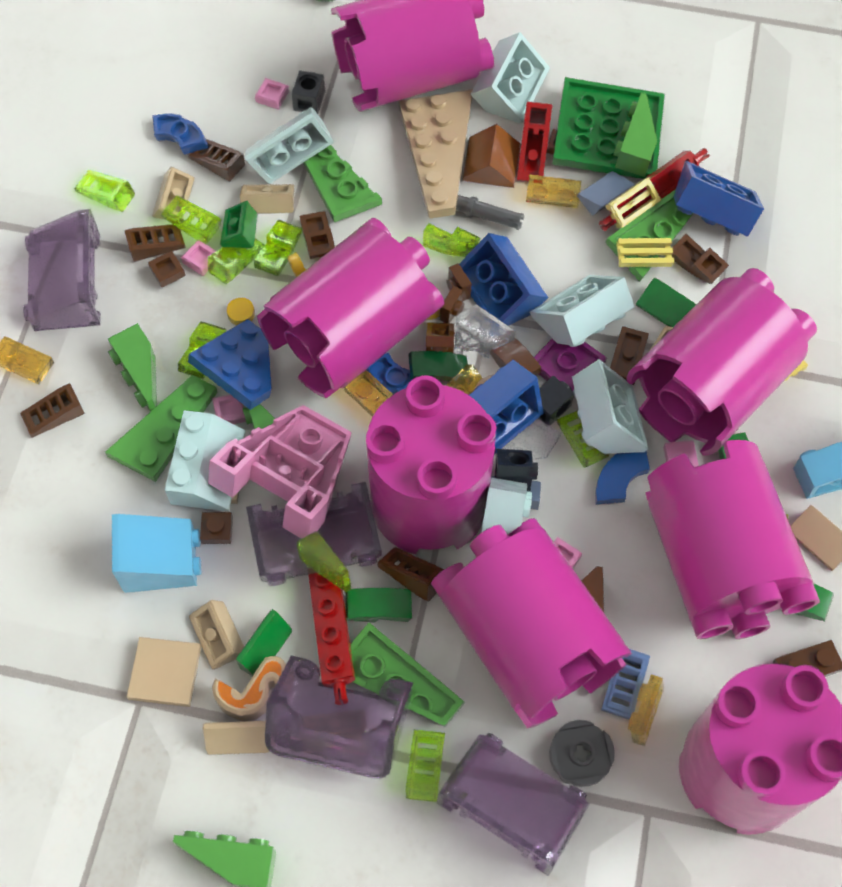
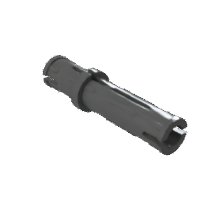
M458 195L456 211L465 213L467 217L472 218L476 216L515 228L516 230H520L523 222L519 221L524 220L523 213H517L478 201L477 197L472 196L468 198Z

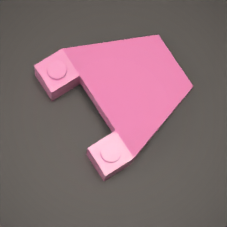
M302 405L274 419L273 424L263 429L258 427L252 430L249 436L239 441L234 439L228 442L210 460L208 484L232 498L249 480L287 501L282 527L308 542L325 522L352 432Z

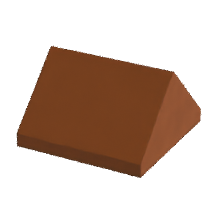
M497 123L470 136L463 181L514 188L520 142Z

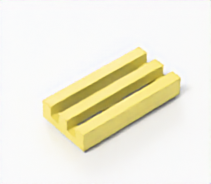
M648 177L612 200L605 207L612 212L610 216L612 220L615 219L617 221L615 225L619 229L656 205L661 199ZM645 186L647 187V190L639 194L637 197L629 201L621 208H617V206L621 204L623 201L634 195L636 192H638ZM651 194V200L625 218L622 217L623 213Z
M619 238L616 242L619 267H672L674 264V258H672L673 248L670 247L672 244L671 238ZM624 255H638L640 257L665 255V258H625Z

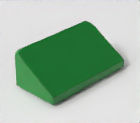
M248 201L225 210L220 240L222 247H254L258 215Z
M653 278L636 302V306L669 327H674L696 305V303L657 278Z
M275 610L269 611L236 658L239 668L252 677L264 658L276 656L292 633L291 626Z

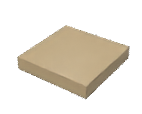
M139 637L127 699L190 707L201 654V644Z

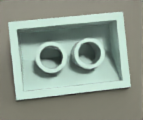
M519 32L498 41L493 51L494 67L482 71L471 92L472 97L486 112L517 123L523 122L527 101H534L550 69L537 51Z
M310 107L288 123L278 127L262 140L257 141L246 150L244 157L268 184H271L334 143L322 119Z
M589 275L530 311V314L556 343L575 347L583 344L585 338L591 334L603 331L610 322L623 318L626 315L625 313L635 306L625 277Z
M599 359L572 377L574 384L573 393L579 408L577 413L583 427L582 437L587 445L595 447L603 454L634 453L648 450L634 389L631 384Z
M184 410L165 486V492L170 504L229 512L232 497L208 484L210 460L228 442L234 439L239 441L245 438V430L214 414Z
M498 478L491 479L481 533L495 525H501L506 533L509 534L521 526L523 517L529 518L532 492L527 491V483Z

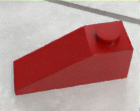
M528 101L526 103L517 174L518 181L543 183L553 104Z

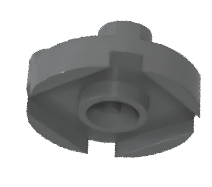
M575 720L563 725L555 734L549 749V757L552 768L562 782L578 787H588L599 783L607 776L614 761L615 750L610 736L604 730L602 731L590 721ZM578 745H582L584 750L590 751V755L586 757L584 762L573 755L577 751Z

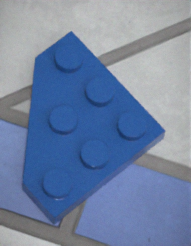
M250 320L243 321L189 354L188 363L248 409H253L270 397L272 387L269 343L261 328Z

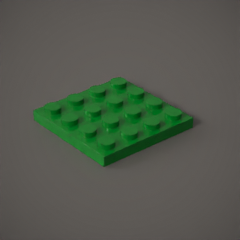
M565 77L552 164L608 174L613 171L621 176L639 179L646 178L658 168L665 93ZM641 92L647 95L657 137V144L645 177L616 168L615 165L618 157L614 156L618 140L624 141L625 137L621 136L625 121L631 122L632 118L628 117L632 102L638 103Z

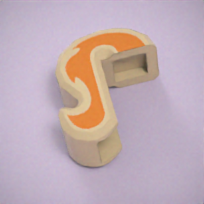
M266 657L242 694L215 678L212 685L214 699L220 709L231 718L243 722L257 720L267 712L271 704V688L275 687L279 692L285 690L289 682V672L284 660L280 657Z

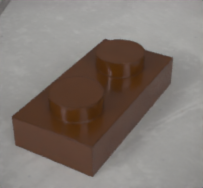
M624 326L621 328L610 368L627 380L628 372L643 357L649 333Z
M832 640L773 660V664L791 667L811 666L818 669L825 677L842 672V660Z

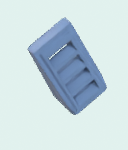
M629 649L632 654L622 659L624 662L639 666V669L626 665L619 672L636 677V681L620 677L618 672L609 680L601 710L632 720L650 656ZM615 685L632 689V694L615 689ZM612 696L628 701L629 706L612 702Z

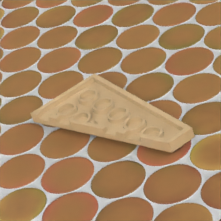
M473 89L399 101V110L429 219L455 215L473 99L471 92Z

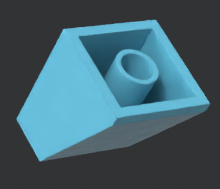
M112 514V573L124 593L197 586V575L202 574L200 557H196V547H200L201 541L199 529H194L191 519Z

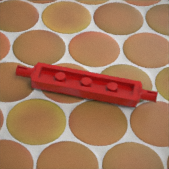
M702 148L695 155L691 151H683L646 178H650L660 199H663L677 188L686 161L699 166L701 162L710 157V154H707L708 150ZM645 186L644 188L636 192L634 195L623 201L621 204L617 206V208L619 209L625 204H627L629 201H631L639 194L647 190V187ZM651 194L623 213L622 217L625 218L651 200ZM610 215L599 221V225H602L600 228L603 231H607V229L617 223L615 219L612 220Z
M321 549L322 553L320 550L315 552L318 566L308 570L321 681L325 687L334 689L335 704L342 705V702L344 704L348 703L346 685L355 680L340 568L337 564H329L328 550Z

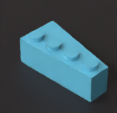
M842 442L832 444L817 451L809 450L799 456L793 470L806 499L842 489Z

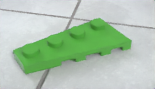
M331 145L303 162L334 223L382 205V197L377 192L374 193L362 177L359 178L352 170V166L346 160L343 161Z
M676 189L607 238L605 243L617 257L616 242L619 238H671L673 241L694 214H685L677 208L674 200ZM624 255L625 258H659L661 256L649 255L640 257L638 255ZM627 267L639 282L651 269V267Z
M192 375L105 451L107 457L156 482L173 457L183 411L204 413L212 398L218 393L217 387Z
M368 622L350 644L355 680L352 683L443 727L447 726L464 705V700L371 623Z

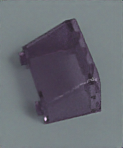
M91 209L76 210L30 230L29 236H25V245L27 252H29L28 303L23 306L25 320L30 321L34 331L100 326L101 313L96 311L94 306L96 305V300H98V294L95 289V249H98V246H100V232Z
M366 482L351 484L352 492L346 494V496H343V491L337 492V497L331 500L324 524L308 542L282 527L285 508L278 510V506L275 505L271 506L272 512L263 511L261 504L247 506L246 511L260 580L268 582V586H278L286 583V579L354 564H359L361 567L375 564L377 558L382 555V549Z
M291 655L267 701L265 745L270 752L280 757L365 777L385 778L389 775L395 759L412 696L413 682L399 679L386 680L382 684L379 695L346 688L348 703L344 704L342 702V705H336L334 689L325 687L320 682V670L317 665L311 660Z
M487 733L486 736L479 734L439 791L437 804L449 812L452 809L457 810L461 808L460 816L463 818L469 817L521 851L522 856L526 859L532 854L531 859L536 863L534 867L549 876L589 807V803L585 800L587 795L573 785H570L568 788L503 747V741L491 733Z

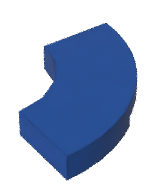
M158 114L152 116L154 136L157 141L169 140L176 142L184 155L208 148L206 138L196 123L178 114Z
M385 353L365 370L376 386L391 395L406 389L413 380L410 379V370L402 368L395 363L389 353Z
M647 451L617 453L606 463L596 485V505L625 502L626 489L629 483L636 477L649 473L650 466Z

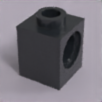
M299 70L291 93L294 111L303 112L312 107L317 114L319 113L325 94L323 74Z
M552 376L539 388L544 414L538 419L547 427L551 426L571 407L574 397L571 387L566 382L559 381L555 376Z
M497 449L495 478L527 483V491H531L532 480H537L538 463L533 462L532 451Z

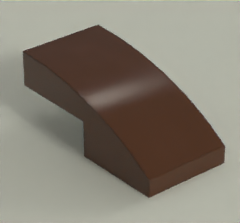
M321 211L299 216L310 259L323 257L335 247L326 212Z
M687 234L672 247L674 262L695 277L709 284H712L729 266L710 247L705 251Z
M510 333L486 346V349L500 368L514 360L534 375L541 373L542 367L537 360Z

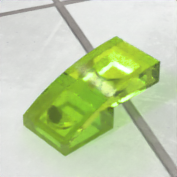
M278 219L266 235L265 246L254 259V268L279 276L288 262V256L293 253L299 241L302 228Z
M428 223L423 230L424 247L452 256L466 257L481 241L480 237L459 227L455 229L453 234H450Z
M200 321L189 337L188 349L178 362V372L204 379L205 375L188 363L189 354L225 333L226 328Z

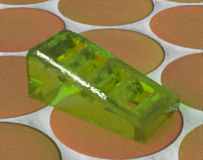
M90 169L86 171L74 188L76 192L120 212L126 209L135 196V191L127 180ZM96 180L92 188H89L92 185V183Z
M177 195L161 214L162 218L206 245L218 231L222 219L215 214ZM180 206L182 208L177 215L172 214L176 207ZM189 212V217L186 220L182 219L184 214ZM195 217L199 220L195 225L191 224ZM203 223L207 224L204 230L200 228Z
M255 238L254 247L249 250L246 248L222 247L208 256V271L224 284H228L265 249V244Z
M577 411L557 419L556 422L583 468H586L608 458L610 453L603 454L596 448L589 451L586 450L589 445L586 442L581 443L580 440L583 439L582 433L577 435L574 433L583 428L582 422L572 427H569L567 424L579 418Z
M315 531L297 541L296 546L301 561L344 592L351 590L347 568L318 532Z
M414 729L406 781L407 799L430 802L438 801L445 733ZM419 743L437 745V749L420 748ZM417 756L435 758V761L417 760ZM416 770L433 771L434 774L416 773Z

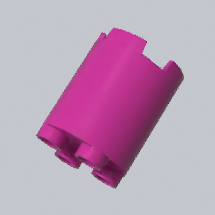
M358 0L331 8L332 15L337 14L341 21L345 20V26L332 31L331 35L340 72H352L355 79H359L364 92L352 97L354 106L360 112L475 79L479 76L480 72L494 67V57L490 43L486 38L479 39L475 19L484 16L483 0Z
M371 218L273 295L270 301L263 306L265 309L257 315V319L265 338L273 350L288 344L294 354L307 365L298 375V380L317 395L327 398L339 388H344L427 318L438 311L444 305V299L439 290L427 280L422 271L430 263L425 248L413 237H407L399 243L391 236L387 227L380 220Z
M749 268L740 277H729L721 280L627 375L626 381L631 385L639 379L647 396L639 408V413L647 423L669 442H675L686 434L695 440L706 443L700 450L702 456L716 453L723 446V443L728 441L802 363L808 352V341L817 332L816 323L806 312L800 309H791L779 296L773 293V282L761 270Z
M431 376L416 377L408 384L406 389L389 397L375 412L366 433L370 498L377 527L393 545L412 554H417L419 549L434 550L453 545L457 550L466 545L478 533L484 520L495 452L496 424L494 419L472 397L458 389L442 385L439 380Z
M725 441L723 446L726 459L713 461L695 468L685 453L680 454L660 465L647 476L650 491L645 492L648 506L697 639L716 637L731 629L736 639L749 638L763 633L771 627L766 614L780 608L784 615L796 614L808 610L820 602L812 577L758 446L751 441Z
M536 518L521 523V526L509 534L506 533L501 525H495L485 530L469 546L476 556L473 561L466 566L462 563H456L440 572L431 582V585L527 728L538 726L558 715L552 702L553 699L554 701L562 699L581 686L592 694L626 666L622 658L632 654Z
M765 664L748 668L731 678L693 724L679 756L680 778L690 802L696 809L703 808L717 821L737 829L736 833L761 834L780 827L837 786L842 779V705L828 688L825 676L818 669L807 665L791 667L780 664Z

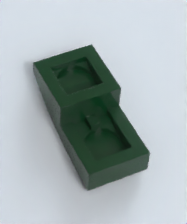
M411 351L408 354L410 379L419 376H431L437 380H445L461 385L470 380L467 355L442 351Z

